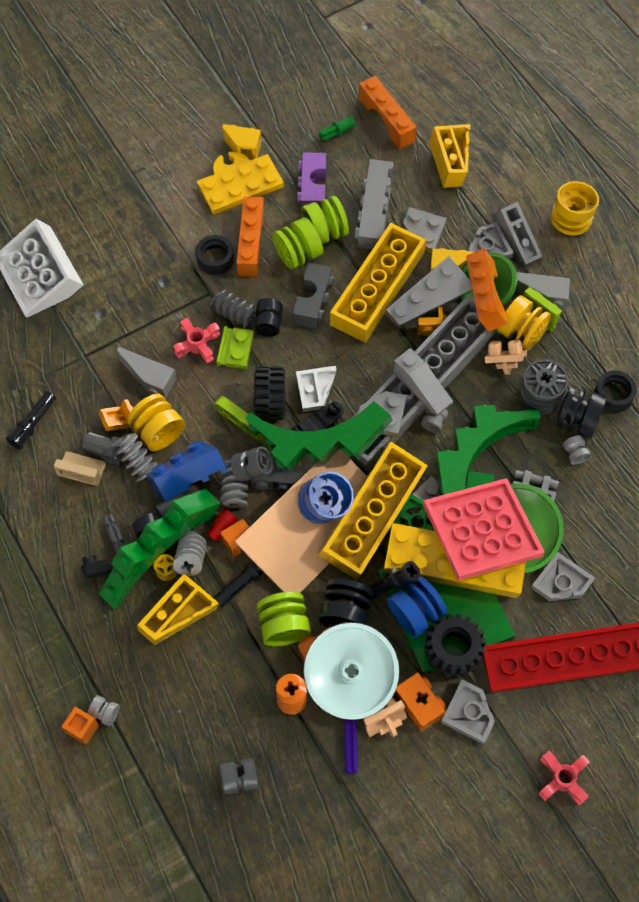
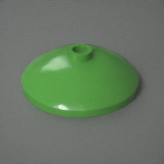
M489 252V255L495 262L498 276L494 278L496 291L504 306L516 290L517 272L513 263L507 257L499 253ZM466 264L462 271L470 279L468 264ZM465 295V296L461 297L462 301H463L468 295Z

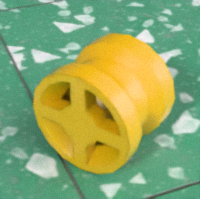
M169 554L161 555L154 562L156 575L162 581L173 580L177 575V572L173 570L174 558Z

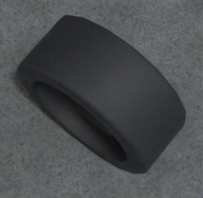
M221 235L206 236L196 246V260L202 271L218 275L228 271L233 265L234 250L232 243L227 238ZM211 248H221L227 253L224 259L217 262L205 260L203 254Z
M612 370L605 372L600 376L594 393L606 396L603 391L605 384L617 383L622 385L628 393L626 399L619 401L607 397L603 409L615 413L625 411L631 406L637 393V385L634 379L622 371Z

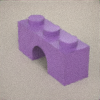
M303 152V160H299V172H302V176H298V188H301V192L297 193V204H301L302 208V206L316 202L321 208V200L325 199V185H318L313 182L326 181V153Z

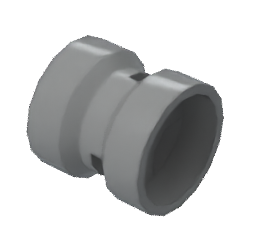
M427 408V416L423 417L421 426L429 432L439 433L443 427L442 422L448 416V411L445 409L437 416Z
M582 435L573 436L563 443L565 451L570 454L569 460L571 464L583 463L591 457L589 449L585 447V440Z
M97 695L92 701L87 714L101 720L102 724L110 727L118 715L120 705L114 702H106L104 697Z

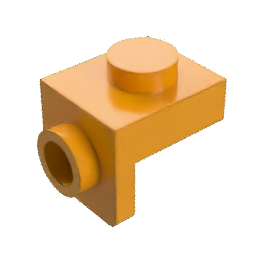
M438 307L436 317L418 318L417 335L430 336L447 318V315L443 314L442 307Z
M128 399L123 400L119 407L100 410L99 416L106 431L129 428L127 418L133 407Z

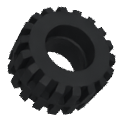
M257 366L255 369L254 415L261 420H283L285 416V370L283 366Z
M448 614L445 619L442 617L437 619V623H433L430 631H428L424 648L426 649L425 656L429 658V665L436 667L435 671L438 674L442 671L445 677H449V674H452L453 678H459L461 674L465 677L479 665L485 651L486 641L485 638H482L484 635L482 629H477L479 624L476 621L472 624L470 617L466 616L463 619L461 614H456L452 618V615ZM449 636L459 637L467 644L468 652L462 656L450 655L443 649L441 641Z

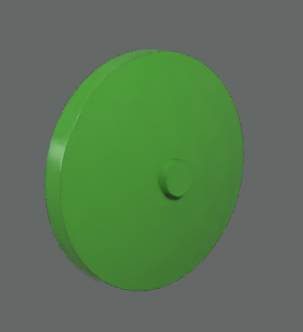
M510 484L545 552L543 557L526 562L524 573H528L545 566L558 552L563 539V520L557 505L545 492L526 484Z

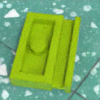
M529 287L524 291L523 296L534 304L531 313L538 307L543 309L542 314L546 311L549 312L551 320L547 330L552 332L556 328L562 310L556 304L544 298L539 292Z
M224 326L217 366L226 365V367L247 370L254 330L235 327L230 329Z

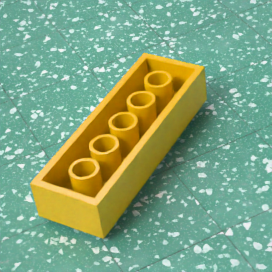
M390 223L331 310L330 326L366 343L384 316L386 309L390 307L424 255L426 239Z
M390 442L354 496L350 510L341 517L318 556L353 579H357L369 563L428 465L393 442Z
M392 524L383 573L390 574L391 570L401 568L404 563L412 561L418 566L420 576L429 582L516 599L521 595L526 562L458 581L435 531Z

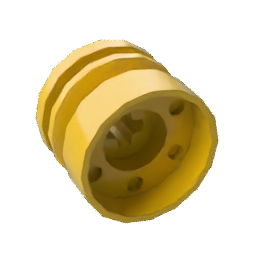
M579 181L567 182L562 185L558 190L551 212L553 226L558 231L572 236L581 235L588 231L599 204L597 191L592 186Z
M521 295L512 302L505 312L508 324L498 328L497 332L507 339H511L517 334L515 340H521L523 349L528 351L544 335L551 320V314L547 311L542 314L543 309L541 307L536 308L531 313L534 305L533 302Z
M153 394L140 401L131 410L127 418L129 427L140 436L141 441L153 452L160 451L172 444L181 435L185 427L183 418L172 409L170 403L166 402V399L161 394Z

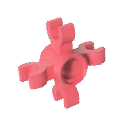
M188 318L180 321L181 329L187 335V340L173 346L174 354L177 358L181 359L191 351L194 354H201L206 364L214 360L212 357L213 352L207 347V341L216 339L221 335L218 325L212 323L207 329L203 330L198 327L194 328Z
M550 751L542 756L540 761L553 775L551 783L538 793L540 797L546 801L558 790L568 791L573 800L578 805H581L589 796L576 783L577 774L590 761L582 755L571 766L560 765ZM558 774H567L569 776L570 782H561L558 777Z

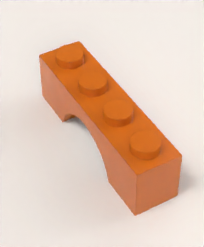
M373 76L359 83V100L368 111L375 109L381 115L387 127L389 138L400 150L414 143L416 140V125L378 78Z
M244 196L237 255L238 277L258 278L260 236L264 222V197Z
M483 248L467 255L466 259L478 319L486 330L490 332L508 323L505 309L494 283V278L498 277L495 262L487 250Z

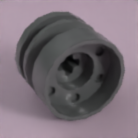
M547 359L531 363L525 369L518 393L519 401L523 408L531 411L539 410L540 416L555 412L562 403L568 385V376L564 368L558 363Z

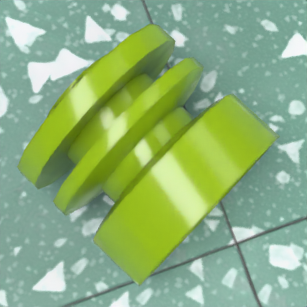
M330 196L328 200L322 199L321 208L316 202L302 206V217H306L313 224L322 244L329 242V234L335 240L339 236L345 237L349 234L346 213L336 196Z
M306 217L292 222L290 225L291 229L284 226L281 230H277L272 234L278 255L290 270H295L298 268V265H304L305 258L308 261H312L323 254V245L318 232Z
M277 593L267 596L257 603L259 621L264 623L261 626V633L265 645L272 647L291 645L311 635L309 620L303 615L306 613V606L303 605L304 596L301 593Z

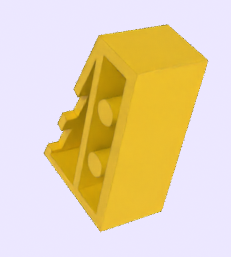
M470 124L433 128L429 145L443 188L462 187L468 172Z
M183 574L141 620L137 628L144 637L156 645L217 610L219 603L188 576Z

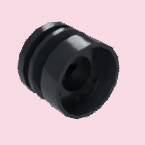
M571 385L560 405L556 427L562 429L564 421L567 420L570 421L567 431H570L576 423L579 424L578 435L592 439L607 397L593 392L589 400H585V389L582 388L579 397H576L574 394L577 386Z
M337 578L329 580L326 586L327 591L324 594V599L327 602L322 603L318 621L326 627H334L345 623L366 625L368 620V613L366 611L371 607L370 601L373 599V590L362 583L348 579Z

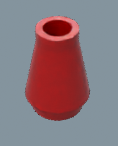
M224 509L222 512L219 511L207 535L217 542L221 538V532L235 524L238 519L227 509Z

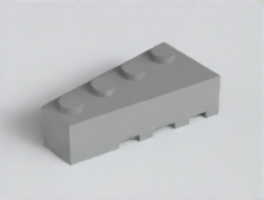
M370 159L367 179H364L363 185L365 195L361 196L360 207L363 208L358 213L357 223H360V227H356L355 230L358 248L373 249L385 231L394 162Z
M448 256L388 307L385 315L399 329L437 310L438 307H442L472 293L471 281Z

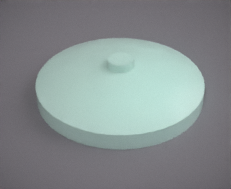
M345 623L329 628L313 642L304 663V679L310 696L325 712L338 718L360 719L375 714L389 702L398 684L399 664L392 645L380 632L363 624Z

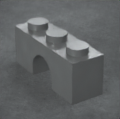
M308 263L303 278V290L312 292L314 295L308 298L297 297L293 310V324L317 329L318 323L323 321L325 313L323 306L328 304L330 297L328 290L333 288L335 276H332L331 267Z

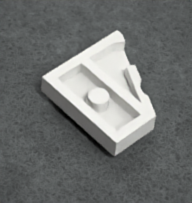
M336 366L296 371L303 412L320 410L325 407L336 375Z

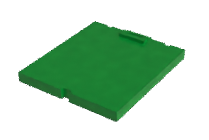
M384 568L379 569L377 572L380 580L389 575L388 573H383ZM429 582L439 593L448 614H451L452 618L456 614H461V618L465 619L468 616L471 618L470 622L472 624L475 621L479 624L477 629H482L484 633L482 638H485L486 641L485 645L505 643L515 638V634L496 594ZM406 586L403 588L395 587L392 590L386 592L388 597H390L398 590H402L406 594L408 593L406 590ZM428 620V630L417 638L410 636L401 626L422 675L436 668L429 665V658L425 656V642L428 631H430L433 624ZM449 636L441 641L443 649L450 655L462 656L468 652L467 644L459 637Z

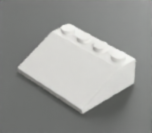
M37 219L31 222L0 250V271L25 317H30L71 297L83 286L52 228Z

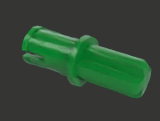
M348 116L339 122L334 121L331 126L319 131V138L322 141H327L337 135L341 136L343 132L354 128L355 121L353 117Z

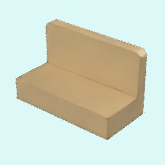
M66 452L63 460L56 459L54 469L58 476L99 486L106 468L105 461L71 452Z

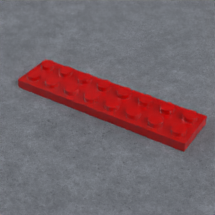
M639 622L485 645L483 660L490 693L639 671Z

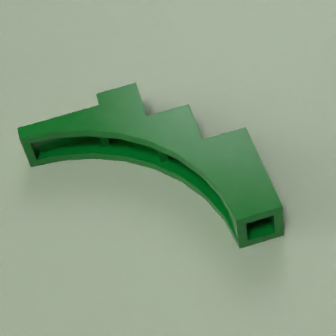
M375 401L350 420L334 427L317 431H292L278 428L264 422L251 412L245 418L249 423L247 428L256 436L259 433L264 436L263 442L273 449L270 452L275 457L273 462L282 470L286 467L289 471L306 454L315 464L319 461L325 465L339 448L349 458L353 455L356 459H359L393 421L391 415Z
M495 405L474 406L472 414L473 428L463 427L455 431V451L444 450L437 452L435 464L440 496L466 489L465 480L468 471L477 457L492 443L520 431L537 429L540 421L539 410L496 412Z
M206 489L173 500L163 518L146 524L137 541L119 548L111 563L113 569L99 595L113 609L120 607L127 594L145 571L177 540L200 524L212 519L221 502Z

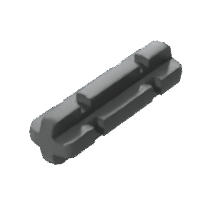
M108 515L103 518V523L117 554L119 548L125 546L114 515Z

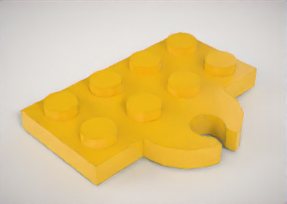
M228 152L229 160L234 162L231 165L224 164V157L220 155L214 162V175L197 181V186L213 215L243 204L244 196L261 197L284 188V182L268 154L249 160L239 152Z

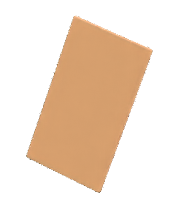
M340 448L325 465L318 461L235 541L236 545L246 553L282 592L300 593L329 564V562L319 557L318 554L341 519L339 517L325 524H315L307 520L301 514L297 504L300 488L308 480L327 471L337 472L351 483L355 496L367 477Z

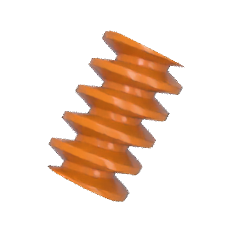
M296 674L282 676L276 685L278 706L280 710L288 715L300 713L307 703L306 684Z

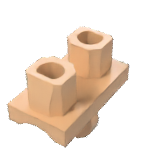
M521 340L509 341V351H502L501 341H492L488 345L485 363H496V369H503L504 374L509 375L511 368H518V362L523 361L524 357H527V350H523Z
M392 696L383 707V710L363 719L369 737L377 733L383 735L387 732L392 737L397 736L395 728L401 726V721L407 718L404 710L405 705L402 701L397 702Z

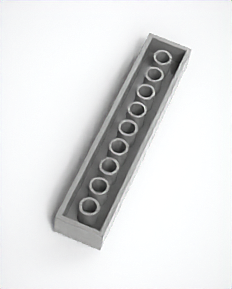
M468 295L418 347L415 353L427 364L445 389L497 333V329L490 332L486 330L478 319L474 298ZM395 374L369 400L385 391L407 395L399 436L380 434L359 459H356L353 455L350 457L354 463L366 472L375 465L386 446L390 442L395 443L428 408Z

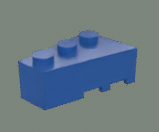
M196 441L191 443L184 452L172 455L165 464L153 467L146 476L157 496L167 501L190 490L189 485L201 479L204 483L209 480V475L219 470L224 473L228 469L217 448L202 441Z

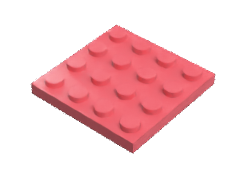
M507 478L430 498L423 502V507L458 581L544 556L545 552Z

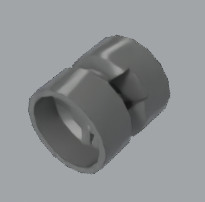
M260 446L249 451L234 454L231 459V468L234 476L239 481H246L270 474L273 469V460L270 452L265 447Z
M254 758L240 760L239 764H235L234 761L220 763L225 795L239 793L240 789H243L245 792L259 789Z

